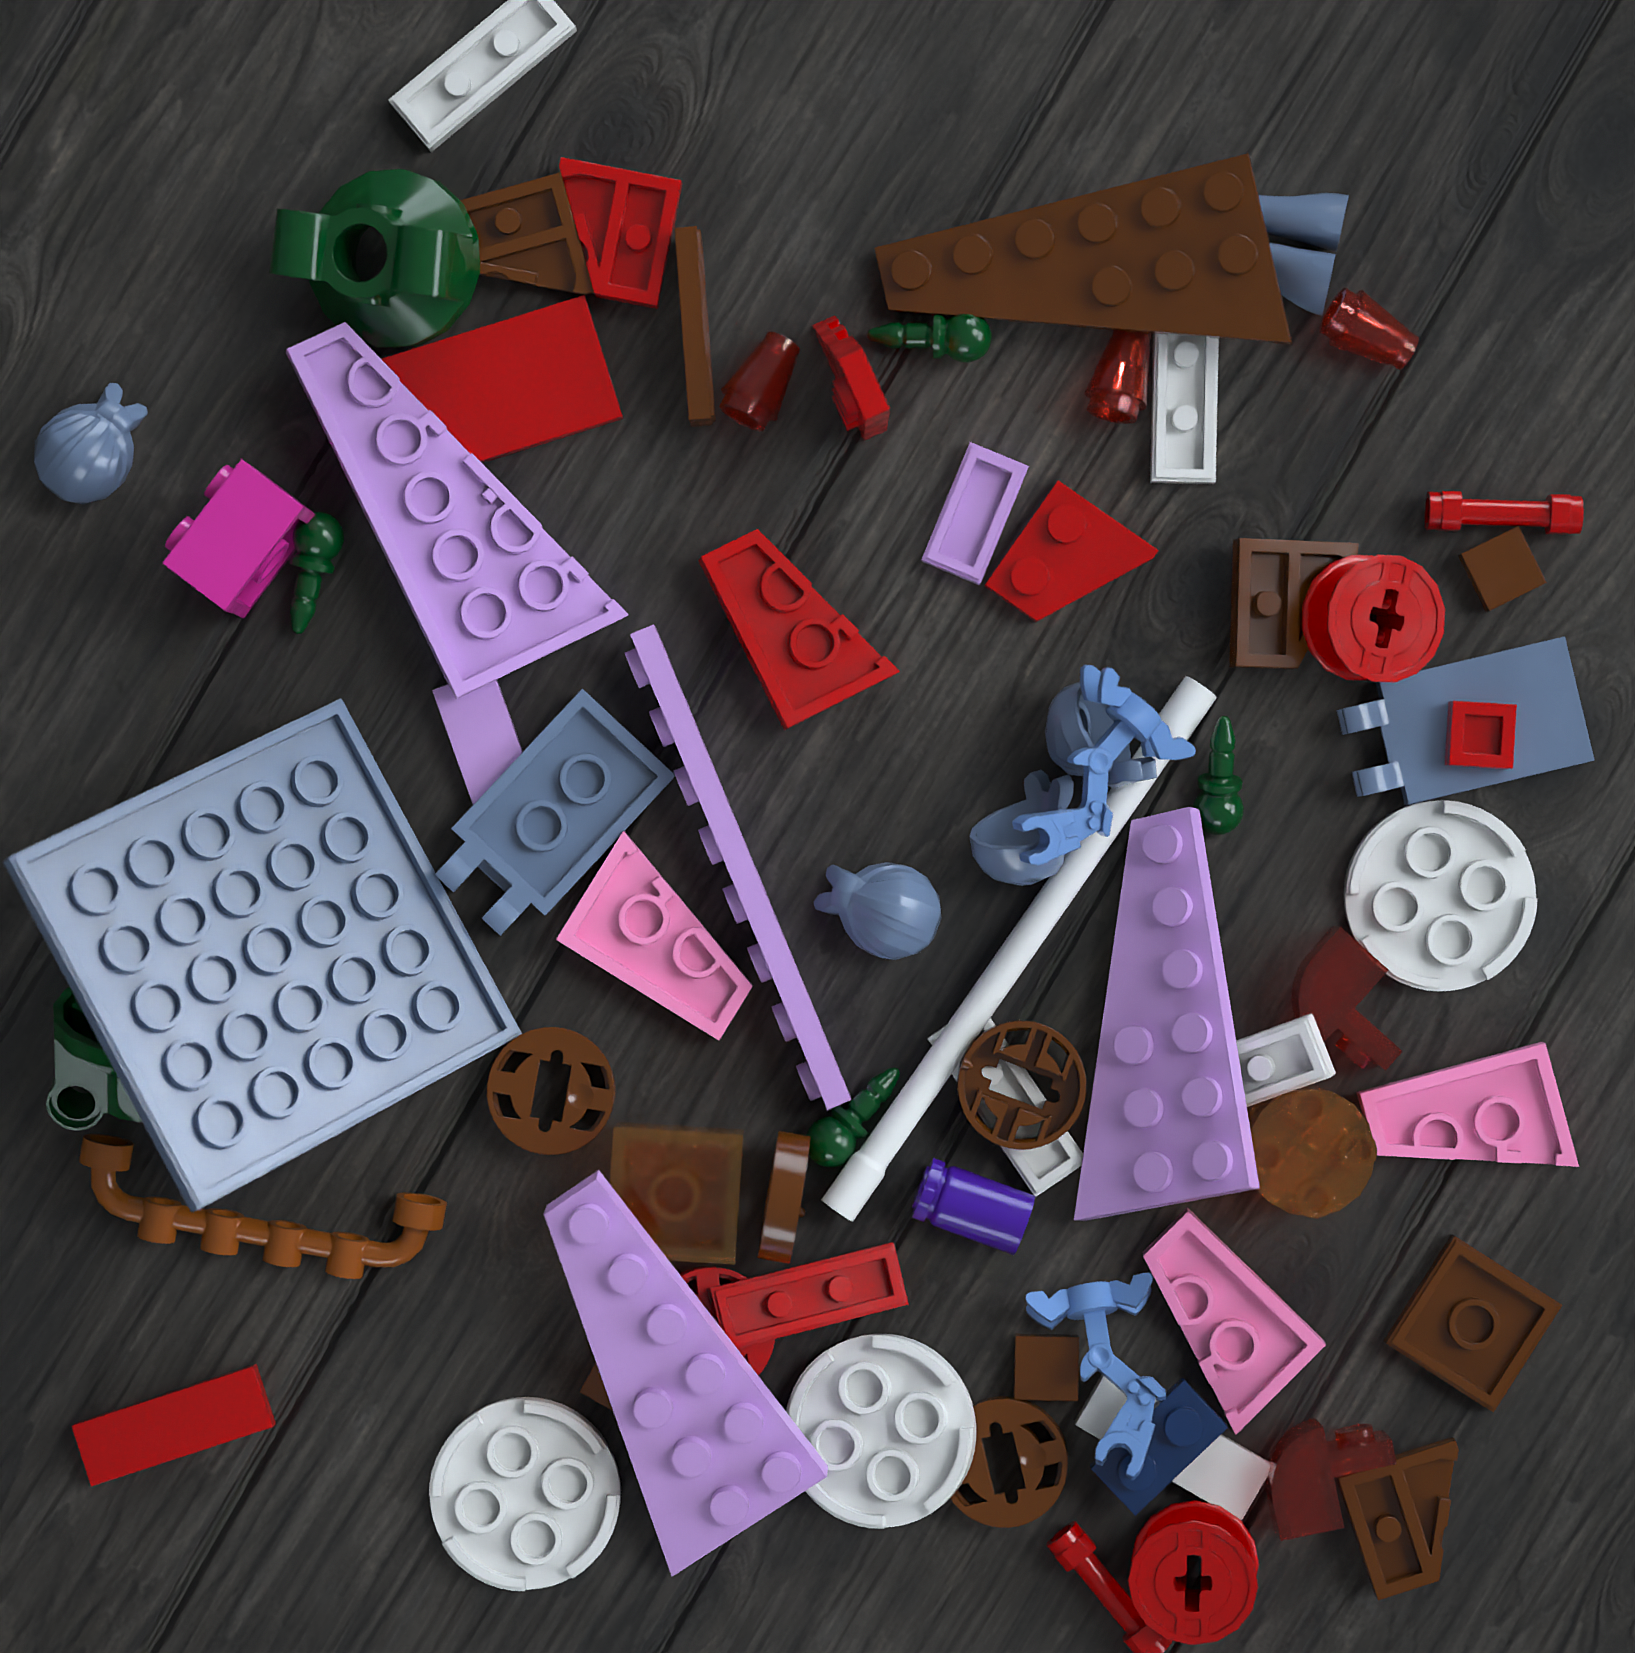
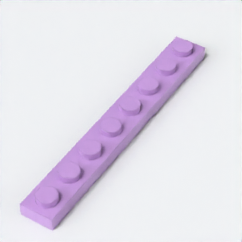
M653 624L630 634L636 648L625 652V656L638 687L641 688L651 684L660 707L649 711L663 747L675 743L684 766L674 770V774L687 805L700 802L709 823L708 826L698 829L710 861L714 865L724 860L733 884L723 888V892L737 924L749 920L758 943L747 947L761 983L773 978L782 999L781 1003L772 1006V1010L786 1042L798 1038L807 1061L796 1065L807 1095L810 1101L822 1097L827 1110L851 1100L850 1093L657 628Z

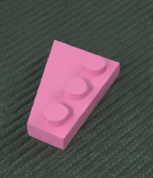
M623 831L556 940L715 1039L720 1040L753 985L627 833Z
M1535 1043L1357 1092L1371 1147L1375 1155L1579 1167L1546 1043Z
M1186 1208L1143 1251V1257L1178 1325H1180L1208 1383L1215 1392L1235 1435L1326 1346L1325 1341L1189 1208Z

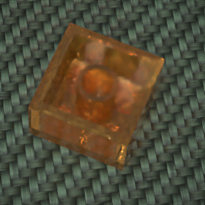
M617 1122L614 1126L610 1185L668 1260L735 1265L745 1130Z

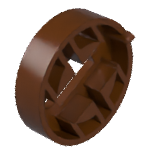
M1013 1020L987 1029L970 1045L958 1069L957 1092L966 1118L983 1137L1006 1148L1034 1149L1057 1140L1075 1123L1085 1101L1086 1074L1076 1049L1059 1032L1038 1022ZM1028 1031L1024 1043L1011 1044L1001 1048L1006 1032ZM1051 1039L1067 1054L1061 1071L1055 1060L1047 1053ZM1001 1059L1053 1079L1050 1088L1058 1091L1060 1098L1057 1102L1045 1100L1042 1109L990 1090L989 1086L992 1080L982 1075V1069L988 1065L997 1068L998 1062ZM982 1097L986 1106L996 1116L992 1130L976 1115ZM1041 1122L1036 1137L1015 1138L1019 1126H1029Z
M559 1027L537 1028L514 1038L502 1049L495 1059L487 1083L488 1106L493 1120L500 1131L511 1142L522 1149L543 1155L566 1154L589 1144L602 1132L613 1112L616 1097L614 1074L603 1052L585 1036ZM555 1050H560L564 1056L562 1064L572 1065L562 1122L552 1120L550 1130L542 1132L539 1129L540 1118L531 1117L540 1061H550L551 1054ZM514 1052L532 1054L519 1065L515 1073L502 1071ZM582 1063L600 1066L605 1080V1089L592 1087L589 1073ZM498 1093L511 1095L513 1107L521 1119L503 1116L499 1105ZM588 1109L601 1111L599 1118L588 1131L571 1128L585 1116Z
M778 1131L757 1259L790 1264L798 1218H803L806 1214L805 1209L800 1206L806 1175L810 1136Z
M996 1396L974 1403L973 1408L976 1418L975 1452L971 1466L962 1484L969 1483L974 1492L983 1499L969 1502L960 1490L957 1489L951 1500L965 1515L984 1525L1011 1528L1030 1523L1046 1513L1054 1505L1063 1490L1069 1460L1068 1449L1062 1431L1045 1410L1028 1400H1017L1012 1396ZM1040 1421L1049 1431L1052 1438L1040 1440L1035 1432L1024 1424ZM994 1422L1001 1425L1003 1434L1013 1432L1025 1482L1024 1488L1017 1489L1018 1500L1015 1503H1009L1006 1500L1005 1492L997 1494L994 1492L982 1438L991 1436L990 1425ZM1058 1463L1055 1483L1038 1486L1042 1479L1045 1465Z

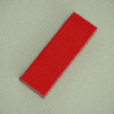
M894 1242L707 1288L713 1317L737 1349L909 1305Z
M257 1364L76 1422L72 1425V1429L92 1487L272 1428L276 1425Z

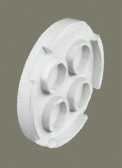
M1446 800L1426 801L1403 807L1389 814L1373 826L1363 837L1353 853L1347 868L1343 893L1344 909L1347 923L1355 942L1376 968L1388 977L1410 987L1427 991H1452L1464 989L1489 980L1507 967L1518 955L1527 941L1534 924L1538 898H1536L1534 874L1525 853L1526 849L1512 830L1501 820L1483 809L1470 804Z
M869 1334L841 1342L823 1352L805 1369L795 1384L788 1401L787 1414L828 1465L827 1477L805 1492L825 1511L847 1523L867 1528L884 1529L920 1520L933 1513L953 1496L962 1484L971 1466L976 1445V1418L968 1390L955 1369L941 1355L916 1340L893 1334Z
M518 1397L489 1404L468 1416L456 1427L442 1446L435 1460L429 1483V1496L435 1527L443 1542V1547L451 1558L467 1573L488 1585L511 1591L525 1592V1590L550 1587L574 1578L595 1561L607 1545L618 1518L621 1503V1482L618 1466L608 1443L597 1428L584 1416L552 1400Z

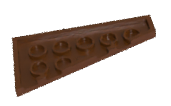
M1249 153L874 247L888 310L891 312L922 315L942 314L946 317L971 314L984 319L1008 320L1020 323H1045L1067 325L1070 327L1166 335L1180 334L1293 345Z

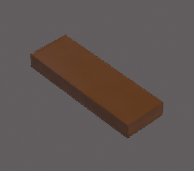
M697 226L677 227L674 229L688 416L691 427L713 425V422L716 421L703 241L701 230H698Z

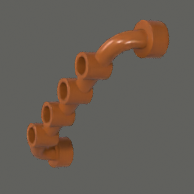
M104 1134L83 1135L79 1163L91 1167V1187L98 1203L114 1216L139 1223L137 1237L145 1241L163 1244L174 1243L177 1230L201 1234L200 1249L209 1253L236 1255L238 1254L239 1243L244 1242L264 1246L262 1260L272 1265L298 1267L301 1264L302 1254L327 1258L325 1272L330 1275L347 1279H360L363 1277L365 1265L371 1267H396L411 1261L423 1248L429 1230L443 1229L447 1202L434 1196L409 1192L398 1193L396 1196L392 1221L404 1226L402 1234L396 1240L389 1243L372 1241L363 1235L350 1232L329 1233L308 1229L302 1224L291 1221H265L244 1217L243 1214L228 1209L200 1208L191 1213L188 1206L182 1205L176 1200L164 1197L151 1196L143 1198L132 1196L119 1188L116 1181V1171H128L130 1169L134 1147L132 1141Z

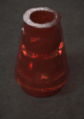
M1347 288L1340 290L1326 310L1319 327V332L1330 338V346L1385 365H1391L1398 370H1401L1408 363L1419 342L1417 335L1411 333L1407 327L1363 290H1359L1357 293Z
M1113 330L1112 336L1109 338L1084 392L1086 397L1089 398L1087 411L1102 420L1119 424H1132L1137 421L1139 411L1145 410L1147 407L1151 333Z
M767 332L763 341L757 345L721 388L724 398L719 405L720 409L737 423L752 430L764 431L769 421H776L778 419L796 364V358L801 351L800 348L783 335Z

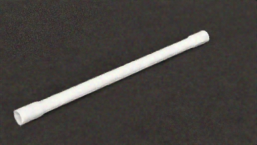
M1185 676L1159 713V716L1169 726L1172 738L1183 737L1185 740H1188L1217 697L1197 681ZM1141 746L1132 759L1145 757L1142 755ZM1152 757L1156 760L1158 778L1169 760ZM1157 778L1110 789L1107 794V805L1113 813L1110 836H1101L1095 832L1080 841L1081 848L1064 855V863L1059 871L1048 878L864 1145L848 1160L821 1199L824 1203L848 1220L854 1221L883 1179L885 1170Z

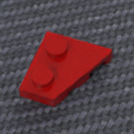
M561 157L559 168L595 296L658 309L680 200L682 180Z
M1058 480L984 587L1033 621L1038 622L1140 565L1151 561L1159 550Z

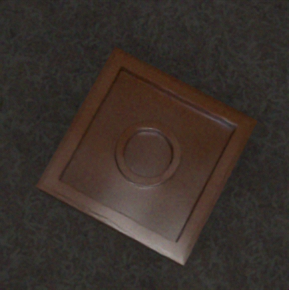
M1451 1234L1383 1341L1494 1413L1562 1305Z

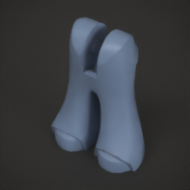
M1315 193L1299 196L1259 195L1268 234L1337 252L1349 195L1338 193ZM1270 243L1281 295L1304 310L1322 316L1336 254Z

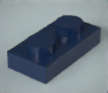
M1183 1378L1166 1392V1400L1154 1403L1151 1423L1155 1424V1429L1143 1468L1133 1481L1126 1478L1127 1468L1132 1461V1457L1129 1451L1124 1448L1112 1449L1108 1453L1103 1466L1096 1464L1095 1460L1090 1464L1092 1471L1135 1516L1228 1428L1227 1424Z

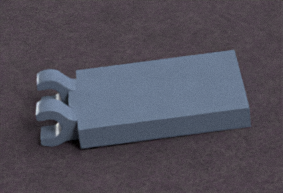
M1565 636L1421 670L1417 674L1396 683L1375 682L1380 700L1336 710L1342 735L1380 727L1388 764L1351 772L1357 797L1401 787L1404 804L1409 805L1594 761ZM1449 701L1517 705L1513 769L1445 765Z
M581 689L451 828L465 843L435 875L450 890L455 892L477 867L480 868L505 892L482 917L501 936L530 903L545 916L675 777V774L586 691Z

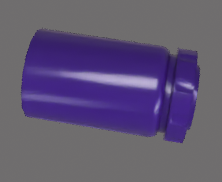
M933 1158L930 1165L926 1166L912 1204L914 1209L911 1218L924 1222L927 1218L933 1226L1014 1255L1024 1235L1036 1196L956 1166L946 1168L944 1161Z

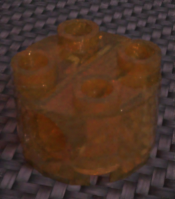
M1308 1085L1253 1106L1248 1118L1260 1187L1256 1190L1261 1196L1290 1214L1310 1218H1320L1329 1213L1340 1211L1360 1196L1372 1175L1374 1161L1377 1156V1146L1372 1137L1369 1123L1353 1103L1324 1087Z

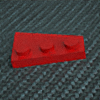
M835 315L812 325L836 378L832 380L834 387L832 388L834 394L832 399L846 430L849 431L858 427L864 441L887 431L890 408L862 347L852 335H848L846 328L843 324L840 325Z
M758 529L699 558L698 561L784 730L900 672L885 656L882 657L858 633L859 630L843 614L840 615L811 586L812 583Z

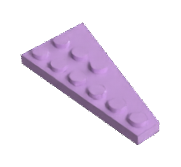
M346 322L286 350L294 371L455 699L629 616L614 599H611L588 576L589 573L573 556L570 557L542 528V524L473 453L470 454L446 429L445 424L431 410L428 411L399 381L400 378Z
M1186 807L1131 820L1074 1221H1087L1260 1188L1200 811L1196 808Z
M599 1170L547 1204L544 1212L547 1225L671 1576H674L826 1478L828 1465Z

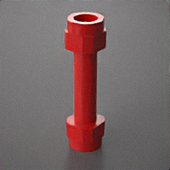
M1428 491L1424 510L1426 530L1459 531L1461 524L1534 526L1545 527L1546 534H1580L1584 518L1582 496L1550 494L1547 496L1546 501L1462 499L1461 491Z
M1072 1521L1064 1526L1047 1542L1046 1546L1067 1572L1074 1569L1126 1632L1123 1640L1133 1653H1163L1172 1644V1640L1166 1639L1145 1624L1133 1606L1132 1599L1093 1553L1097 1548L1096 1544L1076 1521Z

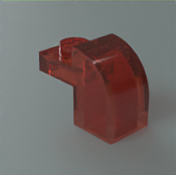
M1332 926L1302 960L1295 974L1291 991L1292 1009L1295 1019L1312 1013L1323 1042L1336 1030L1341 1037L1334 1045L1362 1070L1372 1062L1376 1067L1386 1071L1403 1052L1355 1009L1387 973L1388 969L1341 927Z
M1312 1418L1292 1427L1279 1439L1268 1459L1270 1469L1265 1480V1488L1273 1528L1281 1541L1344 1528L1334 1477L1396 1465L1392 1439L1384 1430L1373 1431L1372 1424H1356L1335 1430L1336 1439L1326 1441L1323 1426L1316 1418Z

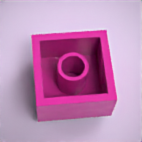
M241 459L234 469L229 465L224 466L210 482L204 493V496L210 499V501L195 521L187 516L171 533L165 544V547L171 552L163 561V564L224 611L244 618L296 551L293 543V531L298 521L301 520L307 524L316 514L259 470Z

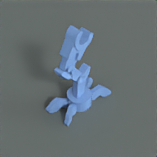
M1083 665L1080 669V687L1083 699L1109 705L1106 708V713L1114 722L1093 747L1075 750L1067 758L1068 763L1084 766L1081 805L1074 809H1060L1035 814L1027 813L1013 820V829L1029 831L1036 828L1040 834V841L1035 849L1019 854L1020 861L1035 865L1045 864L1054 858L1081 848L1080 841L1095 832L1101 836H1110L1113 813L1107 805L1108 770L1112 762L1133 738L1141 742L1142 755L1145 757H1156L1161 760H1179L1195 755V747L1183 737L1172 738L1169 726L1162 721L1159 714L1147 702L1132 693L1129 688L1117 686L1120 677L1112 668L1107 667L1099 671L1092 665Z
M1150 1273L1134 1275L1130 1285L1118 1280L1080 1284L1068 1289L1059 1290L1050 1299L1043 1291L1028 1293L1026 1295V1302L1028 1304L1026 1306L1027 1314L1039 1325L1049 1330L1057 1326L1066 1316L1071 1320H1084L1089 1351L1084 1356L1080 1366L1081 1380L1087 1381L1096 1371H1099L1127 1397L1125 1404L1117 1413L1109 1429L1097 1445L1095 1463L1103 1466L1108 1453L1112 1449L1124 1448L1129 1451L1132 1457V1461L1127 1468L1126 1478L1133 1481L1143 1468L1155 1429V1424L1151 1423L1155 1399L1157 1401L1166 1400V1392L1153 1377H1139L1113 1354L1110 1346L1106 1315L1121 1309L1136 1316L1145 1306L1151 1295L1152 1275Z

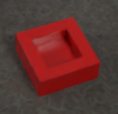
M1449 701L1445 765L1513 769L1517 705Z

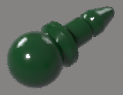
M935 314L932 326H929L927 323H907L902 325L901 323L892 322L872 328L867 333L869 340L890 348L905 346L910 349H927L931 346L934 359H941L947 353L952 359L963 363L974 362L983 357L988 351L992 340L991 330L986 320L971 314L953 315L948 320L942 314Z
M313 512L316 515L307 524L299 520L293 531V543L298 553L291 557L290 564L301 568V571L297 573L293 591L295 598L291 600L290 605L292 630L296 634H302L314 616L317 606L315 600L319 597L322 583L321 573H334L335 567L331 559L338 555L344 543L342 526L336 518L324 512Z
M1220 716L1210 737V748L1212 751L1209 753L1208 773L1198 777L1197 785L1202 791L1199 792L1193 803V808L1200 811L1202 830L1213 835H1223L1233 831L1241 822L1244 812L1243 802L1237 793L1242 789V779L1233 775L1235 754L1232 751L1235 749L1236 739L1231 720L1228 716Z
M889 1068L872 1078L867 1083V1088L861 1090L848 1104L847 1110H844L839 1105L833 1107L832 1116L823 1117L810 1126L806 1136H810L808 1155L815 1163L831 1168L841 1166L851 1158L855 1151L856 1139H863L869 1134L862 1127V1122L868 1121L880 1108V1103L885 1102L891 1096L900 1077L898 1068Z

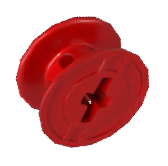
M1349 555L1329 563L1312 580L1303 601L1302 631L1309 652L1326 671L1345 680L1396 683L1413 676L1435 656L1444 634L1445 606L1438 585L1421 565L1403 556ZM1370 613L1377 616L1376 623L1369 621Z
M1197 1500L1170 1504L1150 1516L1136 1535L1131 1557L1132 1566L1128 1579L1133 1606L1145 1624L1168 1640L1189 1645L1217 1642L1238 1630L1253 1610L1258 1589L1257 1572L1259 1561L1255 1540L1243 1522L1219 1505ZM1188 1555L1202 1556L1200 1589L1187 1588Z

